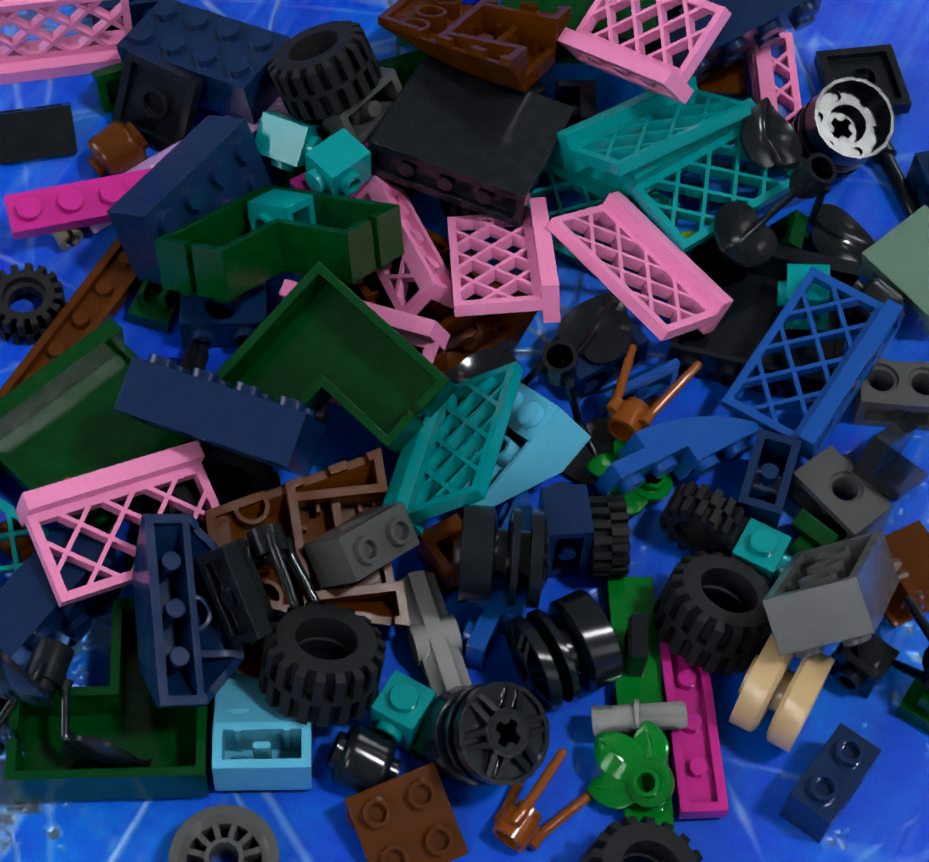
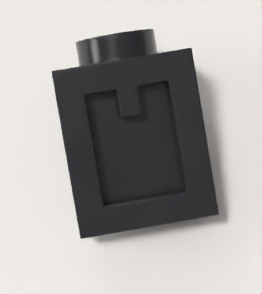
M577 79L556 81L554 100L575 107L572 125L597 115L596 81Z
M871 634L872 638L864 643L855 646H845V648L842 647L836 654L835 662L829 672L844 689L853 693H859L866 699L888 672L900 653L874 634Z

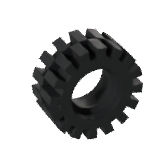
M25 263L24 270L18 271V266L15 264L10 266L11 274L7 275L4 270L0 271V337L5 341L12 337L13 344L21 345L22 338L27 339L28 346L35 345L34 338L42 336L66 305L63 286L53 271L47 274V269L44 266L39 265L37 270L34 271L32 263ZM23 297H37L43 301L38 308L28 312H17L10 309V306L16 300Z
M689 482L687 485L681 483L678 488H675L659 517V523H662L660 526L662 532L668 533L666 536L670 542H679L677 547L682 551L686 548L691 550L690 555L692 556L698 551H705L708 554L716 551L730 557L748 523V517L743 516L745 511L742 507H734L737 502L732 497L725 499L722 497L724 492L718 488L713 492L710 491V485L702 483L699 488L696 482Z
M623 495L589 496L595 533L587 574L589 578L627 577L630 565L629 551H631V543L629 542V514L625 497Z

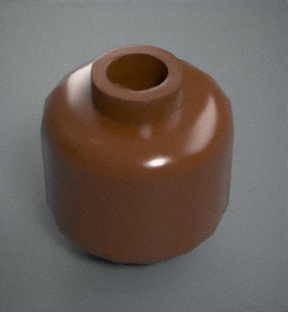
M113 121L88 141V148L92 156L87 161L100 178L107 175L122 174L148 158L145 150L149 148V145L130 121L125 125L120 121Z

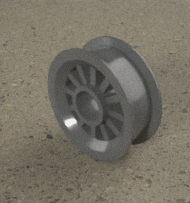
M216 805L192 815L176 832L169 850V862H215L223 856L233 857L238 862H280L278 843L268 823L255 812L236 805ZM221 833H229L227 838H222ZM214 835L215 840L210 842L207 838ZM238 835H242L243 837L237 842ZM199 846L203 851L196 850L195 848Z

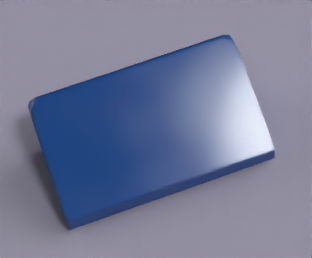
M677 358L661 361L630 375L622 399L627 400L629 397H637L645 402L667 391L676 381L680 361ZM617 382L588 396L589 402L600 417L610 418L612 415L606 409V405L613 396Z

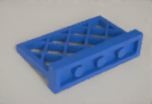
M811 266L721 400V405L746 420L757 422L761 428L767 431L801 440L799 455L811 460L819 453L901 327L904 306L890 299L884 304ZM816 283L831 292L833 302L810 307L806 294L812 285ZM802 302L803 308L797 309L800 303ZM860 306L872 312L867 322L848 326L843 309ZM836 311L841 328L817 333L813 316ZM806 318L811 335L787 340L784 330L786 324L789 321ZM858 334L855 340L852 342L851 336ZM778 336H780L781 342L774 343ZM844 337L848 349L846 354L842 357L825 360L821 342ZM814 344L819 362L795 367L790 349ZM784 351L789 369L765 374L762 366L764 357L768 354ZM836 368L830 376L829 369ZM757 369L759 375L752 377ZM822 371L825 380L823 389L803 394L798 376ZM792 378L797 396L772 401L767 383ZM762 385L766 403L749 407L737 400L743 389ZM813 402L809 410H807L806 404ZM799 405L803 419L794 431L778 422L776 410ZM767 412H769L770 417H768V416H766V415H764V414H762V413H767Z

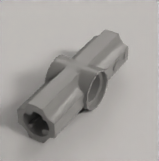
M418 570L408 573L399 581L404 582L411 624L407 628V637L416 666L422 667L428 687L437 692L436 698L456 686L472 685L462 657L463 644L458 624L452 614L448 615L434 572Z

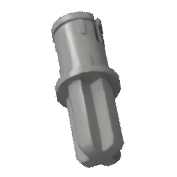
M634 699L632 704L592 705L591 709L594 736L609 731L636 733L640 725L646 720L654 723L661 730L684 729L688 725L687 706L683 701L640 704V699Z

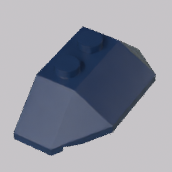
M143 514L140 521L132 574L139 670L157 708L200 707L208 705L245 659L243 644L231 648L195 557L219 546L199 527L200 524L192 514Z

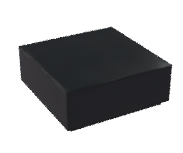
M631 614V617L628 618L624 635V673H626L627 677H643L648 659V614Z

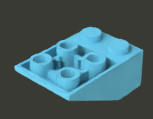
M520 382L486 498L469 505L496 506L563 472L590 440L591 436L559 406ZM494 412L479 426V428L494 414ZM474 432L463 442V444L474 434ZM484 444L469 458V460L472 459L484 447ZM464 464L446 481V483L464 466ZM474 477L462 489L472 486Z
M235 671L215 694L212 738V775L215 791L312 789V723L308 722L307 725L296 722L297 718L292 716L286 718L279 714V707H271L265 701L266 694L260 692L259 679L249 678Z

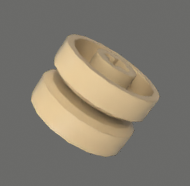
M772 632L760 655L756 654L738 690L740 695L733 708L729 722L751 733L759 728L770 709L775 714L766 732L767 741L790 752L829 675L835 659L820 652L803 658L796 672L789 670V667L796 653L780 656Z

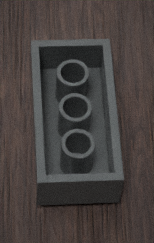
M883 530L796 552L762 600L780 656L796 653L797 658H805L822 652L825 649L824 645L842 641L843 646H855L872 638L871 634L876 632L899 583Z

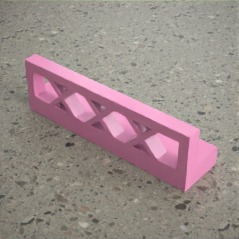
M782 32L779 34L780 39L770 45L783 46L784 53L777 59L771 56L770 46L764 49H759L758 46H755L746 51L752 100L758 104L762 99L768 97L777 112V102H781L792 111L785 118L791 125L802 105L792 32ZM773 72H777L787 79L788 83L782 88H778L775 85Z
M375 175L355 198L400 205L404 254L401 255L399 273H391L393 261L389 262L386 268L376 270L394 308L417 315L431 299L453 308L452 276L405 191ZM409 282H416L419 291L407 302L406 295Z

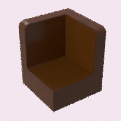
M457 513L423 530V534L418 535L420 544L417 545V555L428 572H434L438 586L445 596L458 590L462 519Z

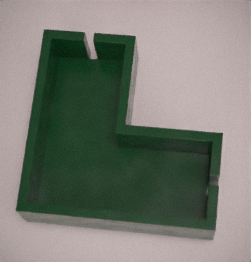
M267 184L154 239L162 288L181 292V295L185 297L204 296L213 298L216 303L235 302L244 292L266 285L268 279L279 273L293 272L302 274L304 277L318 261L346 286L360 283L366 275L386 268L389 262L404 254L400 205ZM272 189L311 194L314 201L316 225L276 218L251 231L247 202Z
M319 261L215 373L220 376L219 379L230 383V388L234 389L236 381L263 390L262 393L273 397V402L277 403L280 395L306 404V407L316 411V414L333 397L395 454H398L424 426L418 418L423 413L431 418L457 389L449 378Z
M134 598L113 599L109 686L71 688L70 729L76 736L87 735L106 740L141 760L153 759L149 767L87 768L75 762L61 751L62 745L65 743L60 737L61 691H55L53 703L49 707H37L18 701L9 714L8 731L11 738H7L4 781L12 802L209 797L211 701L208 705L200 707H156L139 670Z

